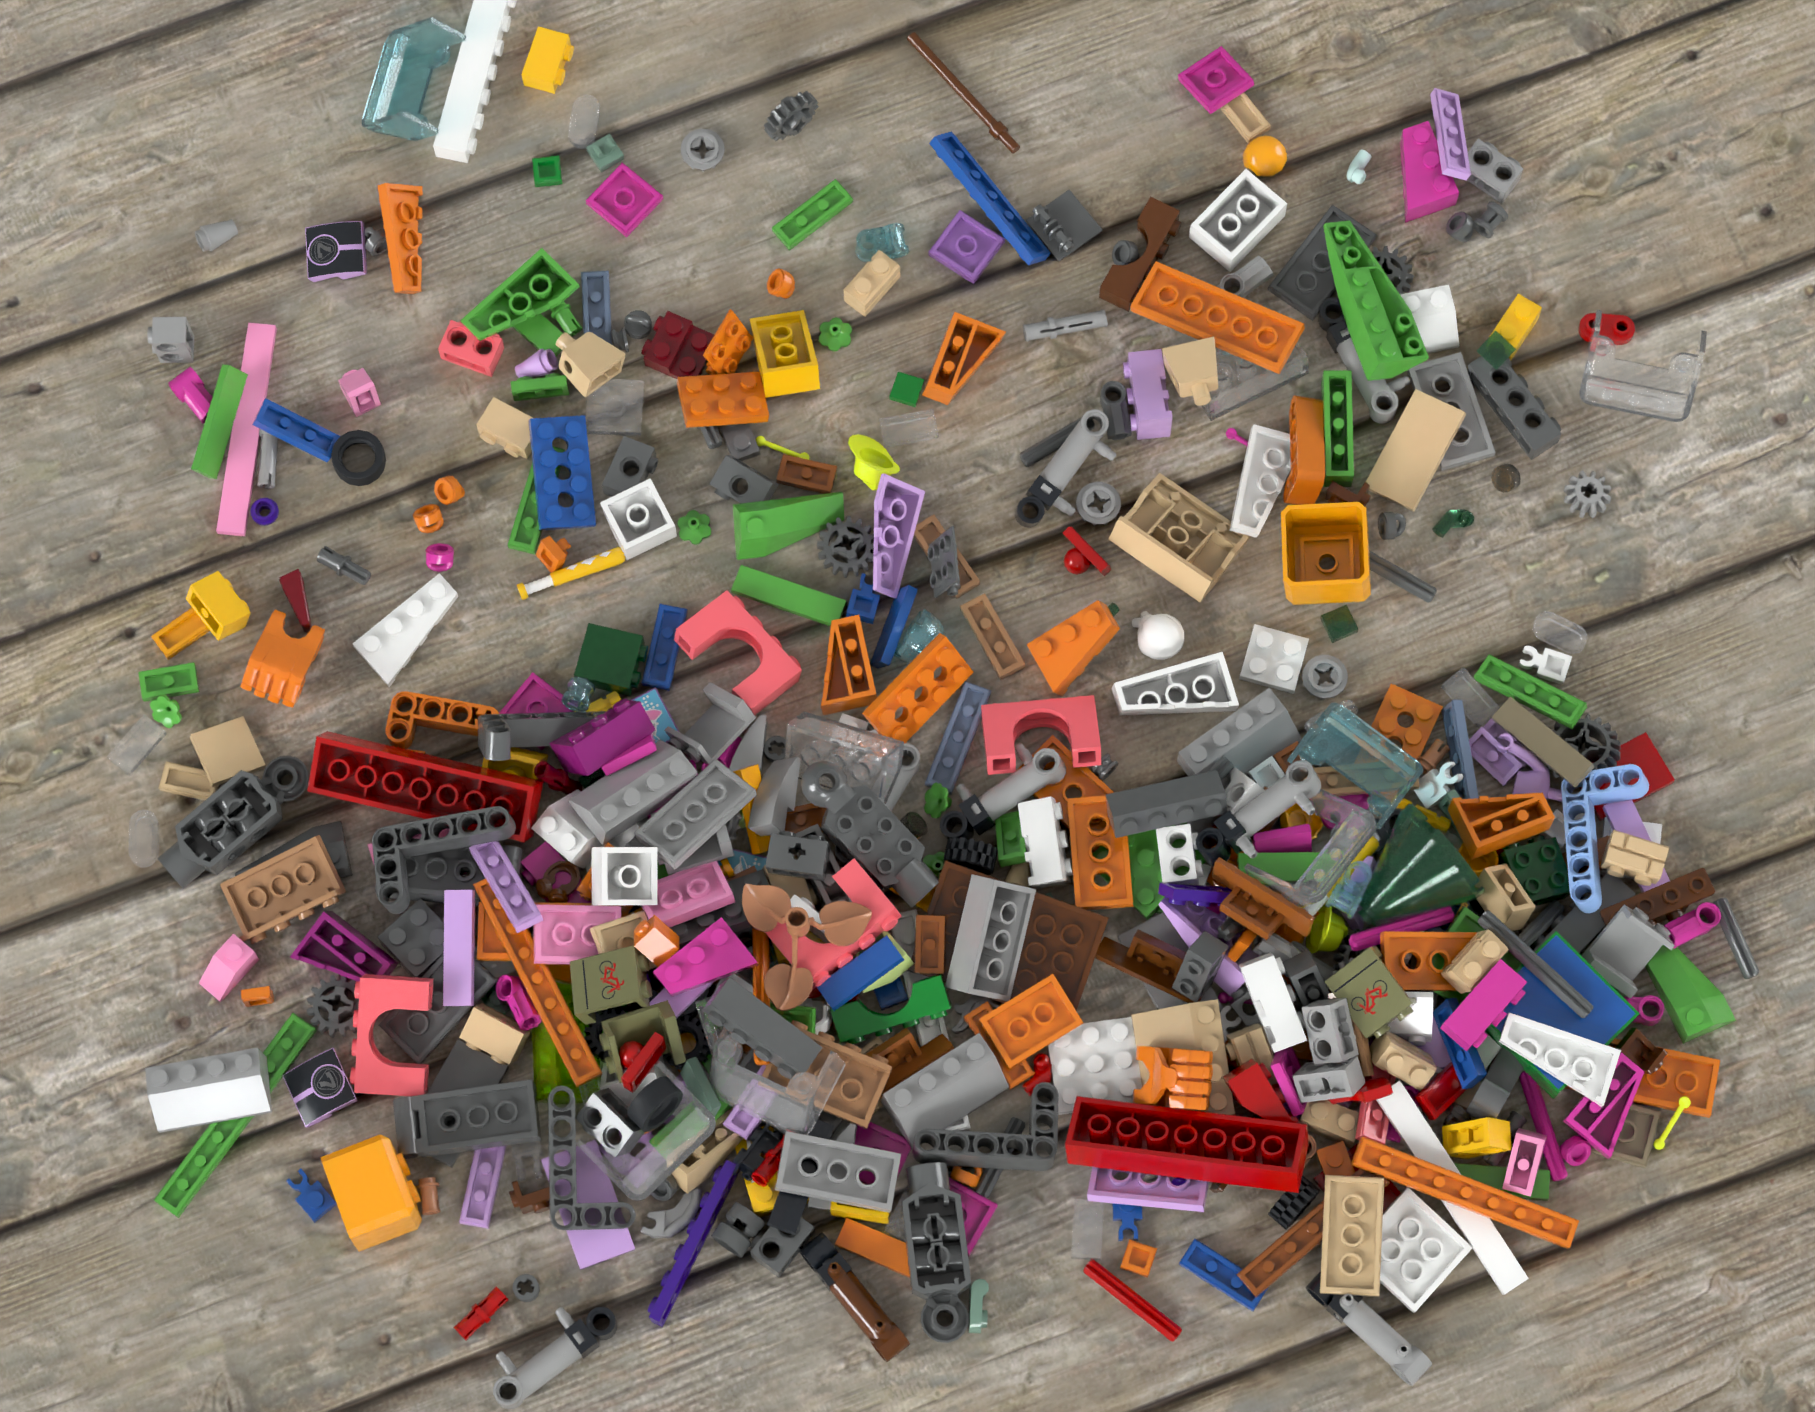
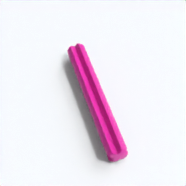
M1450 906L1440 907L1352 934L1350 939H1348L1349 945L1353 951H1359L1380 944V932H1421L1450 923L1455 915Z
M1523 1071L1519 1079L1536 1132L1547 1135L1543 1154L1548 1170H1550L1551 1179L1553 1182L1564 1180L1568 1174L1540 1087Z

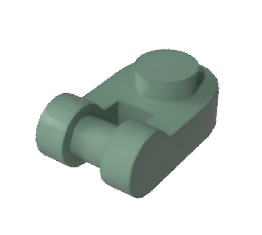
M984 1279L975 1280L969 1290L968 1333L980 1334L981 1328H987L988 1311L982 1310L983 1298L989 1290V1285Z

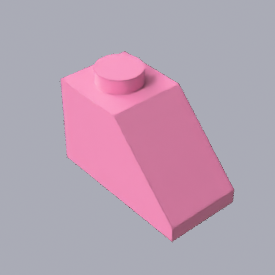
M364 368L348 371L338 380L341 390L356 417L381 405L375 385Z
M232 934L212 957L199 984L221 1002L259 961V958L255 951L235 934Z
M1518 1128L1502 1189L1531 1196L1547 1135Z

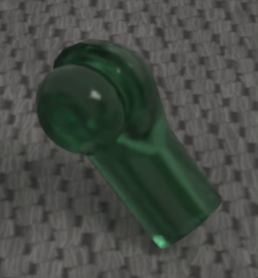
M1451 509L1442 516L1432 530L1436 535L1443 538L1451 528L1471 526L1475 518L1473 513L1468 510Z

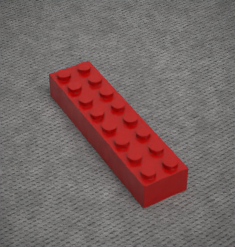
M326 731L316 736L307 791L423 819L501 806L508 811L516 824L514 834L508 839L525 842L534 836V830L531 828L536 823L543 781ZM506 819L498 820L495 823V827H501ZM472 824L468 829L475 830L478 824Z
M1080 1096L1076 1097L1065 1142L1068 1164L1299 1193L1309 1145L1307 1124Z

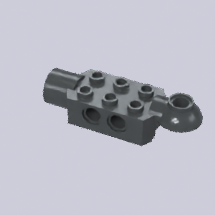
M288 755L277 757L267 765L261 780L252 773L239 771L175 826L178 841L157 859L183 889L204 871L218 875L283 820L281 804L298 798L307 788L309 774L305 764L296 757ZM293 775V781L289 785H281L283 776Z
M815 762L806 769L801 781L803 794L815 806L827 808L820 829L850 861L855 859L880 890L893 888L912 908L939 883V878L921 860L925 847L867 785L851 788L848 785L847 776L843 769L833 762ZM825 776L831 779L832 789H823L819 784V778Z
M925 1163L906 1168L909 1197L902 1201L901 1206L912 1294L926 1300V1304L921 1311L923 1331L929 1338L937 1342L949 1343L959 1339L965 1333L969 1324L967 1308L958 1298L960 1294L971 1286L960 1194L950 1191L947 1163ZM943 1312L950 1314L953 1318L952 1324L947 1327L939 1325L936 1320L937 1315Z

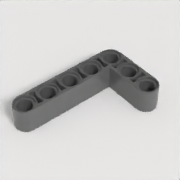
M607 711L478 716V746L487 760H509L511 758V747L550 746V742Z
M494 806L379 828L372 836L379 901L393 914L403 913L408 908L410 895L406 866L407 857L508 839L516 830L514 819L505 808ZM506 819L501 827H495V823L498 820ZM478 824L473 832L467 833L470 825ZM450 829L448 835L439 838L442 830ZM422 834L419 841L411 843L413 836ZM394 839L390 847L383 848L387 840ZM396 866L395 872L386 875L389 867ZM399 893L395 901L388 902L392 894Z
M1502 1047L1465 1111L1466 1114L1475 1119L1485 1117L1496 1119L1523 1071L1519 1061L1505 1048Z
M1048 1082L1039 1083L1034 1087L1029 1110V1135L923 1129L915 1136L912 1150L913 1157L921 1164L940 1162L947 1163V1166L1047 1171L1053 1166L1057 1152L1058 1090ZM1047 1097L1051 1102L1042 1103L1038 1098ZM1037 1124H1047L1050 1129L1042 1130ZM922 1143H928L933 1147V1149L925 1150L921 1148L920 1145ZM958 1145L962 1150L955 1152L949 1146ZM987 1147L991 1152L985 1154L980 1152L978 1148ZM1014 1148L1021 1154L1011 1155L1007 1150ZM1044 1150L1049 1153V1156L1041 1157L1036 1152Z
M567 1086L555 1087L548 1095L549 1218L551 1224L558 1230L624 1229L630 1227L635 1221L636 1213L634 1208L628 1203H577L575 1096L573 1091ZM564 1091L568 1094L570 1100L566 1107L561 1108L554 1104L553 1096L556 1092ZM563 1120L569 1124L570 1132L567 1136L559 1137L555 1134L553 1128L557 1121ZM558 1150H566L570 1154L571 1159L567 1166L562 1167L555 1163L554 1155ZM559 1179H566L571 1185V1191L566 1196H560L555 1191V1183ZM619 1207H625L630 1213V1219L625 1224H619L614 1219V1212ZM562 1208L569 1210L571 1213V1221L565 1226L559 1225L555 1220L556 1212ZM589 1208H596L601 1214L600 1221L595 1225H590L585 1220L584 1215Z

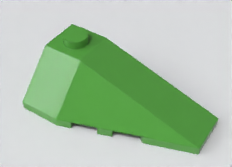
M541 248L460 321L481 341L560 305L580 285Z
M843 492L733 504L736 559L765 557L826 529L827 523L835 525L836 518L838 517L841 521H844Z
M1662 945L1646 964L1645 968L1683 1044L1736 1021L1724 995L1678 947L1670 950L1665 945Z

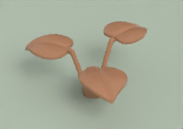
M744 885L742 905L748 923L756 930L763 932L772 931L778 922L780 924L786 923L787 931L792 936L791 967L787 964H777L768 970L764 978L765 992L776 1009L787 1011L798 1007L808 998L813 988L811 972L806 968H796L798 938L805 936L812 925L818 930H825V937L831 944L837 946L854 944L863 935L872 917L870 909L853 902L835 901L825 905L820 910L819 918L822 924H819L813 917L809 918L808 913L803 908H791L790 897L783 889L772 885Z

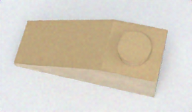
M733 1108L668 1156V1173L675 1178L677 1185L687 1194L708 1179L743 1140L741 1136L723 1125Z

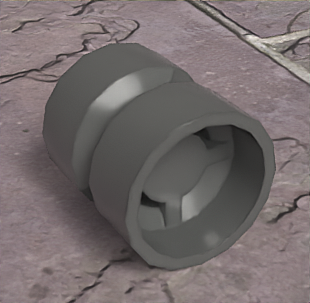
M735 1202L726 1214L727 1221L720 1222L711 1236L728 1251L738 1257H742L751 1245L749 1239L756 1237L765 1226V1222L751 1210ZM738 1223L742 1227H744L745 1230L741 1232L734 1226H736V1224Z

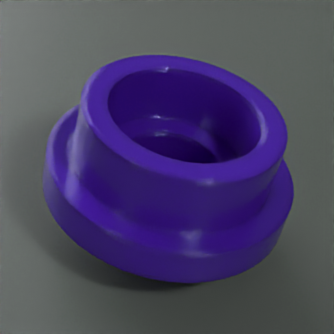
M260 498L253 503L251 516L257 524L270 525L278 518L279 508L272 499ZM263 509L270 510L267 516L260 515Z

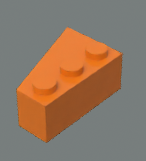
M954 312L922 396L949 405L1000 344L1006 331Z
M1097 600L1029 642L1027 646L1052 691L1063 696L1068 691L1067 688L1085 671L1084 668L1095 655L1097 656L1119 631L1120 627L1108 606Z
M854 615L831 620L828 657L821 700L823 715L869 706L877 698L860 616Z
M1543 792L1508 794L1506 797L1491 798L1489 796H1479V798L1474 799L1458 797L1452 798L1448 807V812L1472 860L1547 831L1555 819Z

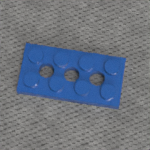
M585 415L529 419L539 531L595 527L596 518ZM560 438L566 442L567 449L565 452L560 453L554 450L552 446L554 439ZM557 466H565L569 470L570 476L568 479L561 480L556 476L555 469ZM559 494H569L572 498V505L570 507H562L558 503Z

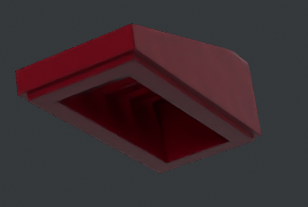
M296 569L279 577V581L304 632L309 633L312 625L304 581L300 570Z

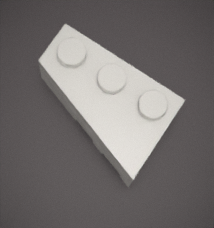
M1051 796L1018 803L1022 837L1025 839L1027 852H1024L1025 861L1029 862L1032 876L1028 877L1029 886L1042 889L1071 883L1070 876L1073 875L1071 858L1067 859L1065 847H1069L1068 837L1065 830L1061 831L1059 821L1063 819L1061 803H1056L1055 798Z
M1270 952L1238 964L1259 1021L1264 1028L1273 1052L1275 1053L1307 1041L1303 1031L1306 1028L1303 1016L1300 1011L1296 1013L1292 1003L1296 1001L1294 992L1290 984L1285 985L1282 977L1283 974H1286L1281 958L1275 959L1274 955Z

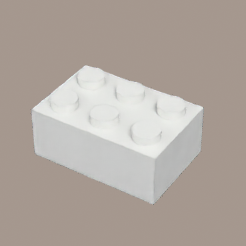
M1245 169L1190 225L1189 238L1231 272L1285 217L1287 203L1250 171Z

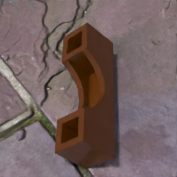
M1150 196L1138 218L1137 230L1145 239L1147 248L1144 254L1133 263L1112 265L1100 286L1099 298L1129 312L1133 300L1158 258L1162 260L1165 257L1169 245L1166 243L1170 236L1175 237L1182 224L1179 221L1180 210Z

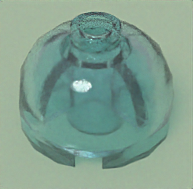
M923 608L922 612L920 611L904 632L905 636L902 640L904 643L898 642L894 657L906 664H910L939 633L945 635L944 627L940 620Z

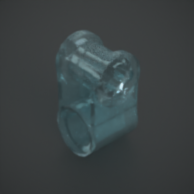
M893 223L859 232L856 237L855 247L857 258L863 262L871 261V258L878 250L885 253L891 259L907 255L910 250L905 245L903 236L905 231L904 225ZM869 242L872 243L874 247L871 249L863 248L861 245L863 243Z
M1362 861L1351 863L1335 885L1325 906H1333L1346 913L1347 918L1352 919L1372 877L1369 865ZM1357 868L1363 871L1365 877L1363 882L1357 883L1351 879L1350 872L1352 869Z

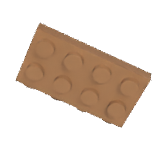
M320 835L220 884L243 933L239 938L243 942L250 940L251 944L267 938L266 932L272 929L275 932H279L290 927V920L296 917L299 920H303L314 915V908L323 905L325 909L338 903V896L346 893V889Z
M792 1020V1025L823 1048L806 1073L797 1080L785 1078L778 1072V1067L770 1062L766 1065L759 1084L867 1129L892 1071V1067L888 1065L889 1060L876 1054H872V1057L866 1056L861 1053V1048L853 1044L845 1043V1046L834 1042L835 1038L821 1031L816 1035L807 1031L808 1026Z

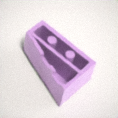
M1161 349L1128 352L1127 362H1123L1124 379H1129L1130 388H1126L1127 404L1133 405L1134 414H1129L1131 431H1136L1137 440L1170 437L1172 411H1169L1168 406L1169 393L1166 390V375Z

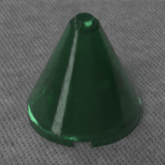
M1408 804L1400 811L1358 903L1361 910L1357 913L1368 926L1371 923L1375 926H1380L1473 901L1485 892L1483 886L1480 888L1475 886L1480 880L1462 855L1439 829L1435 830L1427 822L1428 818L1412 804Z

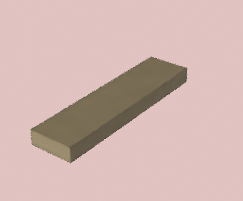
M1511 696L1491 717L1495 723L1574 788L1594 769V765Z

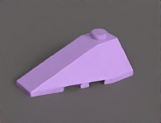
M881 474L874 500L873 590L891 598H897L925 491L886 474Z
M1164 897L1158 904L1188 948L1204 931L1219 939L1217 928L1226 921L1227 917L1223 912L1217 914L1206 907L1194 905L1193 901H1186L1185 905L1171 904L1168 902L1169 898ZM1238 932L1229 941H1225L1223 938L1219 939L1229 947L1214 982L1230 996L1245 982L1238 964L1260 956L1252 951V942L1236 962L1227 957L1228 952L1243 932Z

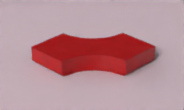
M1381 1077L1365 1080V1084L1352 1097L1328 1099V1101L1332 1104L1346 1101H1362L1367 1103L1392 1095L1393 1090L1391 1083L1386 1078Z

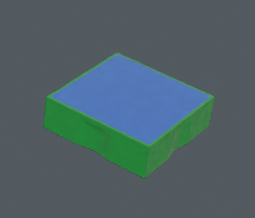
M1557 931L1535 953L1593 1005V1010L1587 1017L1581 1018L1523 964L1515 972L1527 981L1526 985L1522 988L1526 994L1515 1006L1510 1002L1503 1010L1507 1014L1512 1013L1607 1046L1640 1014ZM1507 1015L1497 1027L1491 1024L1485 1032L1499 1046L1509 1051L1519 1061L1524 1071L1553 1099L1567 1086L1499 1042Z

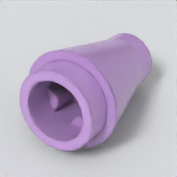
M540 349L524 362L516 365L515 372L518 378L545 376L558 369V361L551 349Z

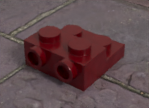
M667 311L664 317L659 316L653 328V331L656 332L653 340L647 339L642 348L641 354L644 355L645 366L675 379L685 376H700L708 362L703 354L714 334L694 326L691 320Z

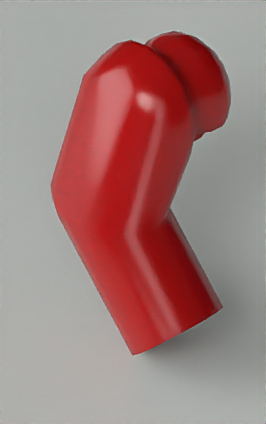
M1044 1053L1035 1056L1034 1077L1022 1085L1030 1097L1037 1084L1042 1082L1050 1083L1052 1080V1064L1048 1055Z

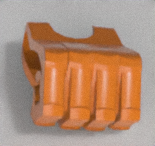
M274 610L249 658L240 687L251 691L254 687V694L256 696L265 698L267 693H269V701L279 703L283 699L282 704L293 708L303 691L305 675L311 663L314 662L324 639L325 629L313 625L305 637L300 639L291 638L285 634L283 629L286 613Z
M1137 1046L1136 1060L1144 1062L1150 1076L1141 1089L1133 1090V1103L1208 1110L1210 1104L1209 1096L1212 1090V1051Z

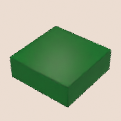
M559 156L532 158L535 187L563 184Z
M898 372L889 400L916 408L924 386V379Z

